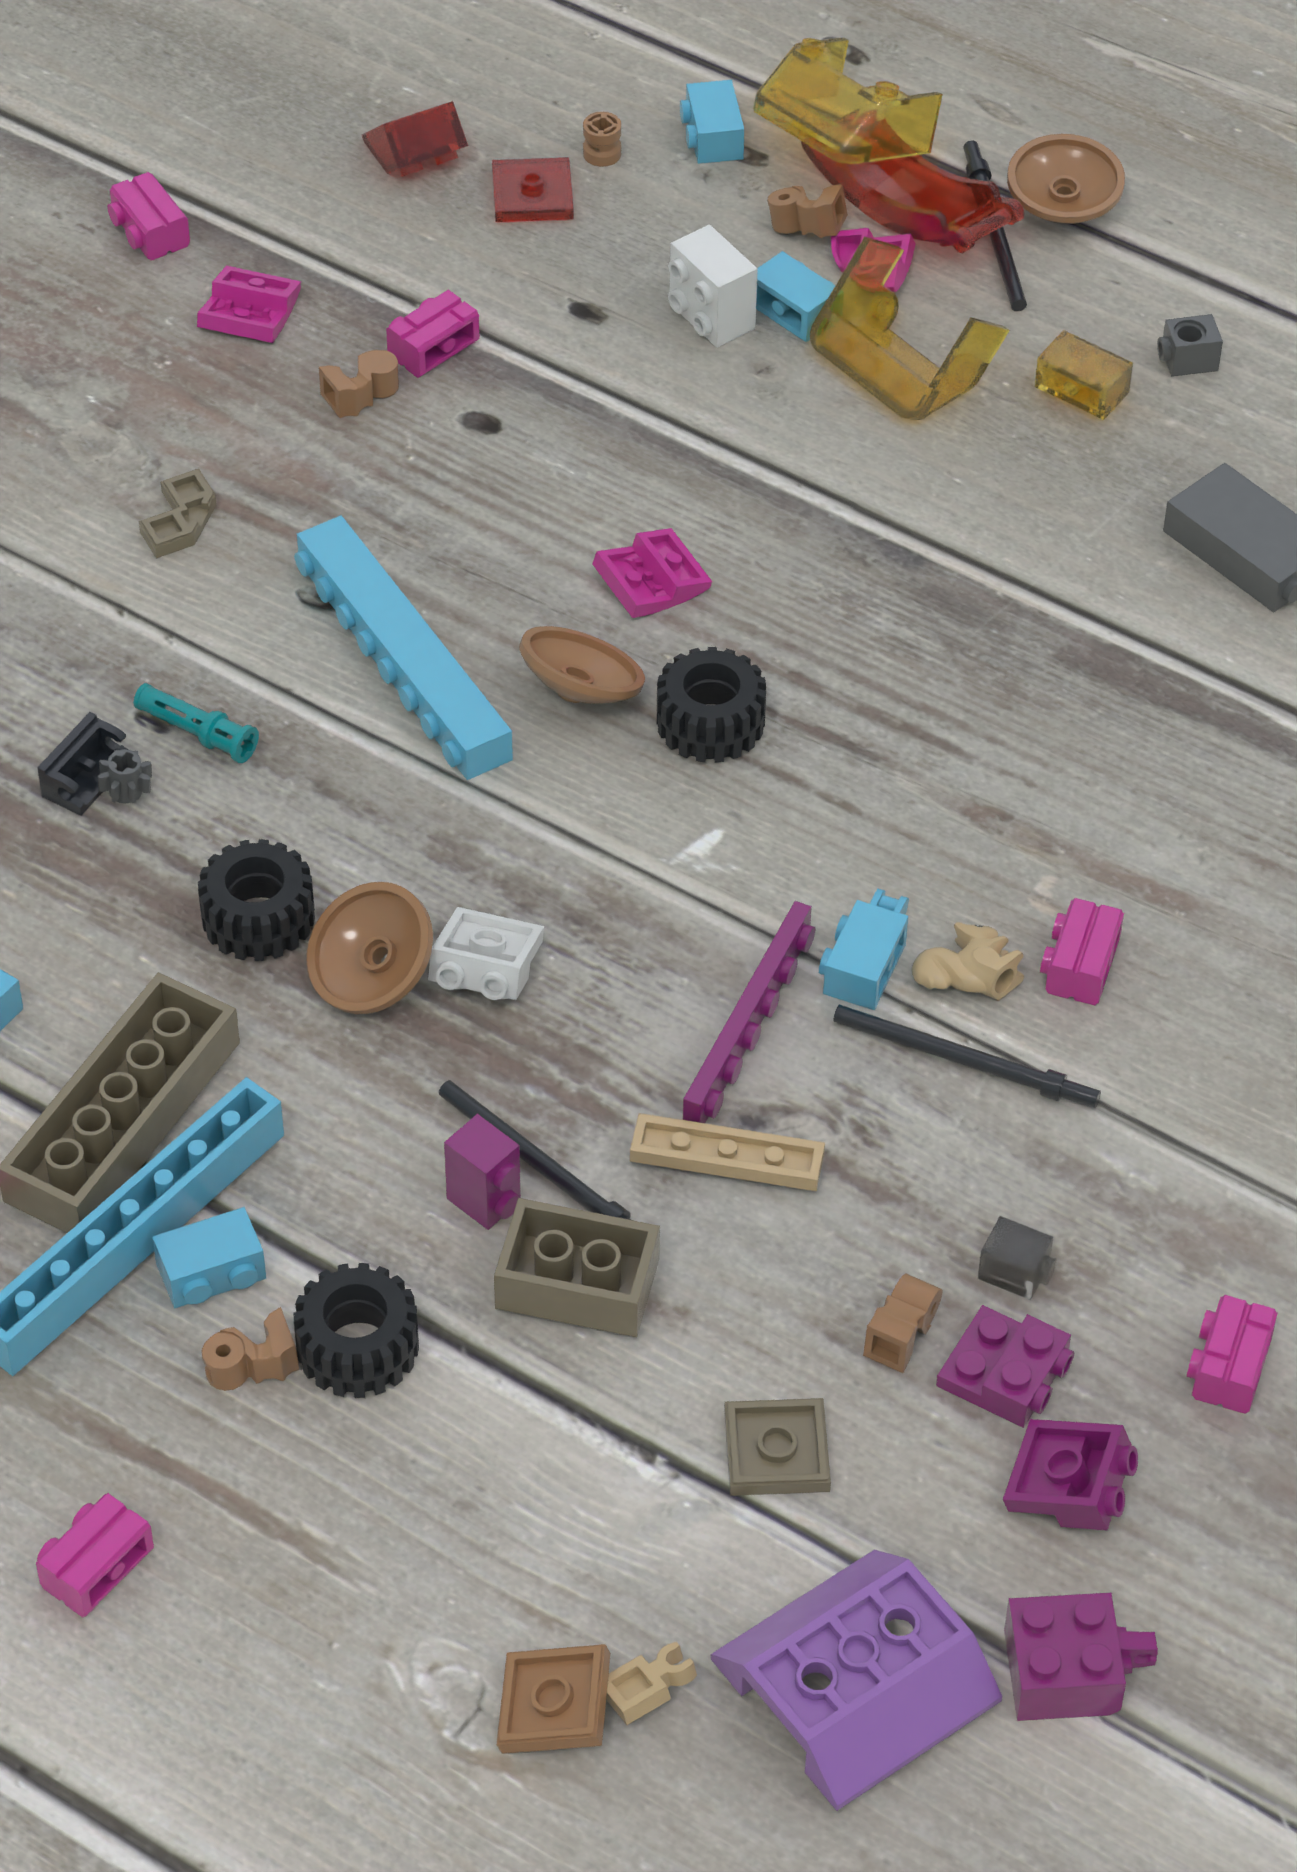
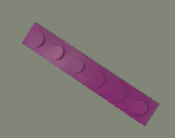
M794 901L683 1098V1120L706 1123L709 1117L714 1119L718 1115L724 1099L723 1091L727 1083L733 1085L738 1079L743 1064L742 1056L746 1049L752 1051L755 1048L760 1037V1024L765 1016L772 1017L778 1005L779 990L782 984L789 985L797 969V958L800 952H808L812 945L816 928L811 926L812 906Z

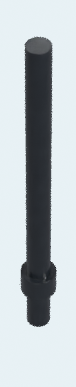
M971 140L963 146L968 163L966 165V173L969 182L975 186L1011 308L1014 311H1022L1026 308L1027 302L991 188L990 179L992 174L988 162L982 158L978 143Z
M840 1004L834 1014L833 1021L1038 1089L1041 1096L1059 1101L1062 1097L1096 1108L1100 1099V1090L1067 1080V1074L1051 1069L1043 1072Z
M448 1080L440 1087L439 1095L469 1119L479 1114L519 1144L520 1158L588 1211L631 1220V1214L616 1201L608 1202L454 1082Z

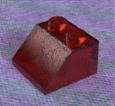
M453 101L384 123L362 134L364 143L385 172L390 174L400 170L402 177L424 170L422 163L435 159L437 165L458 159L457 151L468 146Z

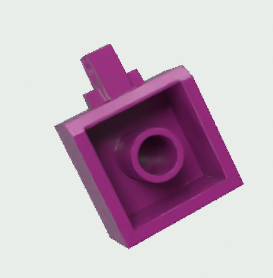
M1112 1592L1008 1599L1004 1633L1017 1721L1110 1716L1122 1708L1126 1687L1125 1675L1131 1674L1133 1668L1155 1666L1158 1648L1155 1632L1127 1631L1126 1627L1117 1626Z

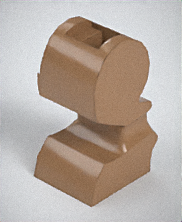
M842 184L824 188L817 200H809L803 186H792L776 190L767 199L772 228L778 233L788 234L802 231V235L814 233L819 238L837 236L848 216Z
M371 350L358 356L357 376L353 378L344 375L340 367L331 365L320 366V394L339 418L358 416L363 408L373 406V398H387L397 392L399 388L398 360L393 353L386 350Z
M905 1273L897 1282L891 1296L888 1295L886 1297L884 1307L876 1309L874 1316L867 1325L863 1356L904 1373L913 1353L916 1332L918 1331L926 1335L930 1329V1324L939 1307L943 1290Z
M281 1307L271 1312L263 1322L266 1334V1342L255 1344L235 1327L220 1330V1332L212 1335L204 1343L201 1350L202 1359L206 1365V1379L211 1386L224 1391L234 1390L240 1387L248 1377H251L256 1384H259L264 1379L271 1378L284 1381L289 1374L299 1370L296 1346Z

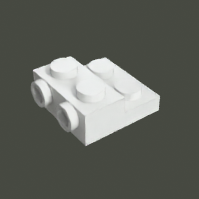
M457 907L432 946L428 980L437 982L442 988L447 990L469 989L478 991L491 1000L508 998L517 1000L529 979L530 963L543 942L544 926Z

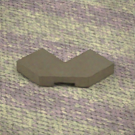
M199 468L160 481L161 491L172 510L138 521L140 533L156 559L195 545L216 507V494Z

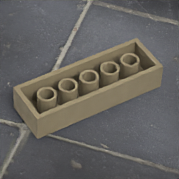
M158 972L0 1163V1188L3 1202L65 1233L73 1229L138 1172L240 1044L236 1008Z

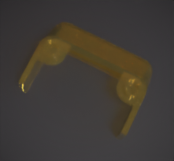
M844 37L826 40L805 38L801 43L794 44L756 92L753 106L755 113L827 157L847 164H859L931 153L943 96L939 92L907 95L899 90L897 84L888 81H879L876 83V86L867 87L857 83L843 74L849 42Z
M864 236L812 324L810 341L817 352L900 417L922 420L977 385L1010 330L1002 325L970 317L939 368L889 329L898 314L899 303L894 292L884 284L904 250L899 246Z

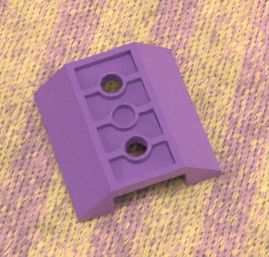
M873 1550L711 1654L712 1662L741 1697L754 1689L806 1751L805 1774L836 1811L1002 1701V1694L972 1630L909 1559L878 1550ZM894 1619L905 1620L912 1625L913 1631L904 1636H897L889 1632L885 1625ZM810 1673H821L829 1678L831 1684L825 1689L814 1690L808 1688L802 1679Z

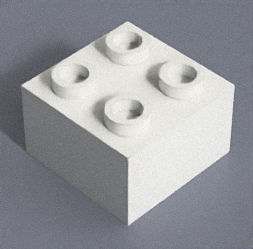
M710 224L671 242L670 262L668 265L670 272L668 300L672 309L688 320L700 336L706 337L716 348L754 330L756 324L758 269Z

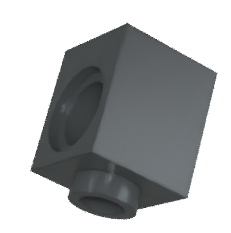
M1212 314L1166 319L1163 337H1159L1157 341L1159 359L1166 361L1171 377L1215 372L1219 370L1223 340Z

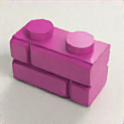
M146 172L133 177L131 182L125 180L112 185L110 189L111 203L107 206L110 219L116 227L123 226L127 240L134 250L140 248L144 255L152 261L167 255L168 251L173 253L188 247L190 243L188 218L153 174Z
M448 289L435 298H427L418 309L405 317H397L391 322L389 327L386 328L387 351L396 356L398 364L401 366L405 365L406 370L419 378L480 339L479 314L475 308L465 301L462 302L460 297Z
M1074 898L1070 902L1067 914H1057L1052 931V939L1057 940L1055 948L1046 947L1040 967V973L1047 974L1045 990H1047L1048 994L1067 999L1071 996L1075 1001L1094 1006L1097 1003L1099 1004L1121 937L1124 919L1122 909L1102 904L1098 907L1094 902Z
M1224 1295L1220 1297L1216 1312L1206 1310L1199 1338L1207 1341L1203 1351L1194 1348L1186 1376L1195 1379L1192 1392L1195 1400L1213 1405L1222 1404L1223 1408L1244 1414L1250 1412L1275 1328L1278 1312L1274 1308L1256 1303L1249 1305L1246 1300Z
M105 1493L94 1505L87 1503L77 1512L73 1519L72 1527L60 1539L56 1537L51 1538L43 1545L36 1562L39 1583L44 1590L59 1601H64L67 1607L82 1618L86 1617L154 1548L151 1526L148 1521L131 1509L128 1510L119 1500L109 1493Z

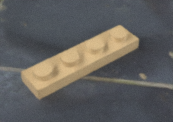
M639 1113L630 1147V1162L817 1191L825 1152V1142Z

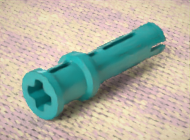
M148 683L142 684L134 696L133 704L138 710L150 713L171 725L198 736V740L203 747L208 749L216 747L229 753L233 761L237 763L246 762L257 747L259 740L258 729L252 725H245L243 727L229 720L227 714L222 711L208 713L184 700L160 691ZM169 706L186 714V717H181L165 708ZM231 735L232 739H228L227 736Z

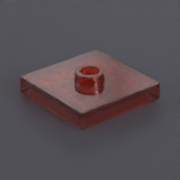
M569 157L492 160L495 222L574 219Z

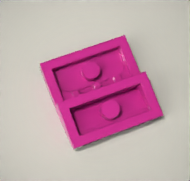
M225 266L212 281V296L197 312V327L273 343L293 310L301 289V281Z
M672 528L636 533L632 546L596 551L592 563L632 618L661 612L684 603L708 590L712 584V580Z

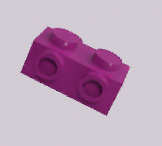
M982 1305L938 1373L936 1386L1024 1428L1034 1412L1041 1414L1044 1411L1052 1394L1053 1388L1050 1385L1055 1377L1063 1378L1068 1372L1075 1354L1074 1351L1069 1349L1071 1334L1028 1314L1023 1322L1020 1323Z
M1030 1419L1002 1500L1008 1512L1055 1515L1060 1527L1108 1531L1111 1518L1120 1517L1123 1514L1125 1493L1122 1484L1125 1476H1134L1137 1471V1449L1135 1446H1132L1123 1425Z

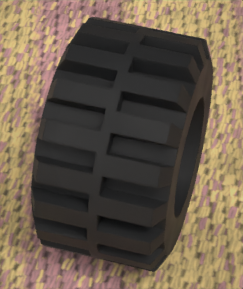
M708 647V650L705 651L695 648L689 650V655L680 653L675 656L674 663H667L663 667L662 675H659L657 681L656 725H658L660 737L666 738V745L671 750L679 749L680 756L685 758L694 756L698 762L705 763L706 759H714L715 763L724 762L725 757H731L732 759L741 757L742 750L749 752L755 747V740L761 739L763 727H765L766 680L765 677H761V669L757 665H751V659L747 656L741 655L738 657L735 655L734 650L727 648L725 651H718L717 647Z
M259 839L258 843H250L249 840L239 841L240 846L237 847L228 845L222 848V855L213 854L208 859V866L203 867L200 872L198 894L204 932H207V939L212 945L218 944L219 951L227 955L234 952L235 958L245 960L248 956L254 957V961H264V957L270 955L276 959L283 956V951L286 949L290 951L295 950L299 947V939H307L310 934V926H314L315 921L313 883L307 862H302L301 855L296 850L287 852V845L280 842L270 845L269 840ZM252 898H268V900L261 902H245Z
M347 1263L337 1265L338 1271L334 1273L326 1269L318 1274L319 1282L310 1280L304 1286V1295H298L295 1303L296 1312L293 1313L296 1350L298 1361L302 1363L303 1372L308 1379L315 1377V1384L320 1389L325 1391L328 1387H332L333 1394L336 1396L344 1397L346 1392H354V1398H365V1392L373 1390L375 1395L386 1392V1384L390 1383L396 1386L403 1381L402 1372L410 1373L414 1367V1357L418 1356V1319L414 1295L411 1289H405L404 1280L398 1275L389 1278V1270L381 1266L375 1271L370 1270L369 1263H359L358 1268H349ZM353 1323H366L378 1328L369 1335L356 1338L345 1337L335 1333L341 1327Z

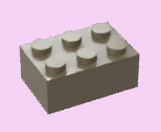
M518 1198L494 1273L495 1309L637 1337L659 1263L660 1226Z

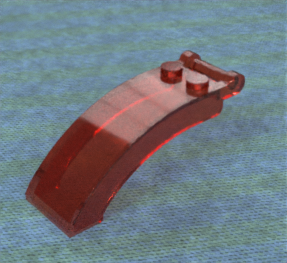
M858 110L801 141L803 150L832 185H843L844 197L874 221L901 235L911 234L913 239L939 243L942 247L952 245L957 252L965 253L972 249L975 242L1006 224L1014 225L1024 218L1025 213L1021 203L1014 198L1001 197L998 186L994 182L957 176L924 159L897 136L885 122L880 112Z

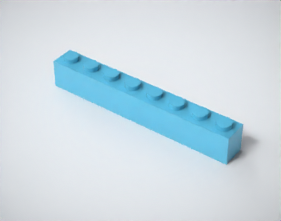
M342 515L297 533L298 552L295 553L294 558L298 570L304 577L309 576L320 599L324 603L329 602L332 605L341 626L345 630L350 629L356 636L361 652L366 657L371 656L382 679L387 684L392 683L405 709L407 711L413 710L418 716L426 736L429 739L435 738L442 747L447 763L451 767L456 766L466 780H470L512 761V730Z
M244 1078L1 1290L0 1367L11 1376L19 1372L154 1252L152 1236L182 1227L284 1136L281 1101L249 1078Z

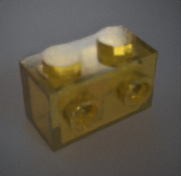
M1063 330L1038 356L1034 387L1104 420L1128 395L1133 362Z

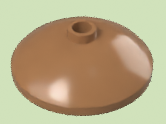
M1051 134L1033 139L1015 152L1009 162L1007 184L1013 198L1028 212L1047 221L1073 224L1096 219L1113 209L1123 195L1125 172L1118 157L1103 144L1080 135Z
M554 626L534 627L523 634L519 644L520 653L529 669L548 688L569 702L588 704L623 702L637 696L645 682L643 670L630 656L615 646L583 632Z
M370 882L346 891L325 909L315 924L309 939L307 970L314 989L327 1003L338 1010L351 1014L374 1013L397 1003L417 984L429 962L433 945V929L430 916L423 903L415 895L397 884ZM387 954V957L381 963L382 958Z

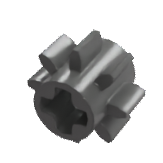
M127 749L114 750V753L109 756L108 761H99V791H109L112 802L136 803L142 792H151L152 764L151 761L141 763L138 751Z

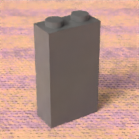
M1225 462L1167 501L1163 532L1273 613L1288 602L1294 603L1297 601V514Z

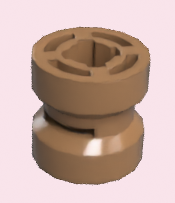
M605 111L588 115L583 121V136L585 138L583 143L584 159L588 163L599 167L615 164L621 157V141L619 140L621 137V120L613 113Z

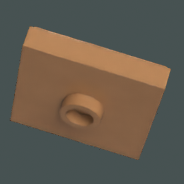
M605 1644L507 1652L496 1744L502 1754L602 1746L611 1655Z

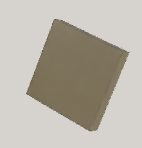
M823 1398L727 1401L724 1403L730 1496L830 1492L831 1478Z

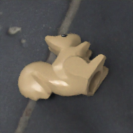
M960 922L954 924L957 933L955 942L962 948L960 952L956 953L944 947L926 949L917 956L911 969L914 980L919 985H923L930 990L933 988L947 989L949 986L965 992L981 993L997 1001L1016 988L1024 979V975L1017 969L1018 964L1023 958V953L1019 950L1010 953L1007 950H1002L1009 942L1007 937H998L997 930L989 926L967 925Z

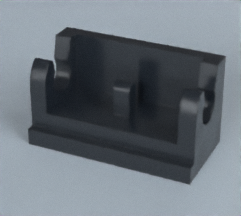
M89 712L37 767L42 797L82 816L103 793L99 791L98 775H100L99 761H108L109 756L114 753V750L127 749L112 740L114 739L116 742L121 743L126 738V734L116 726L97 718L96 714Z

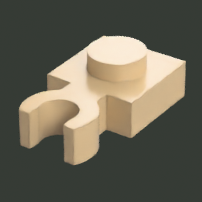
M677 1642L664 1646L658 1652L656 1659L650 1663L642 1655H639L609 1673L606 1700L624 1723L629 1725L671 1700L668 1687L683 1686L693 1681L697 1676L694 1662L689 1658L679 1665H674L683 1660L681 1648Z

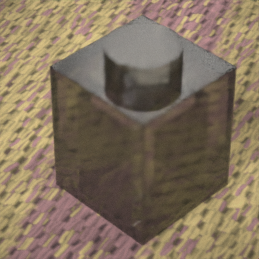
M999 1216L981 1250L978 1279L1031 1300L1039 1284L1047 1285L1055 1270L1057 1258L1051 1256L1053 1236Z

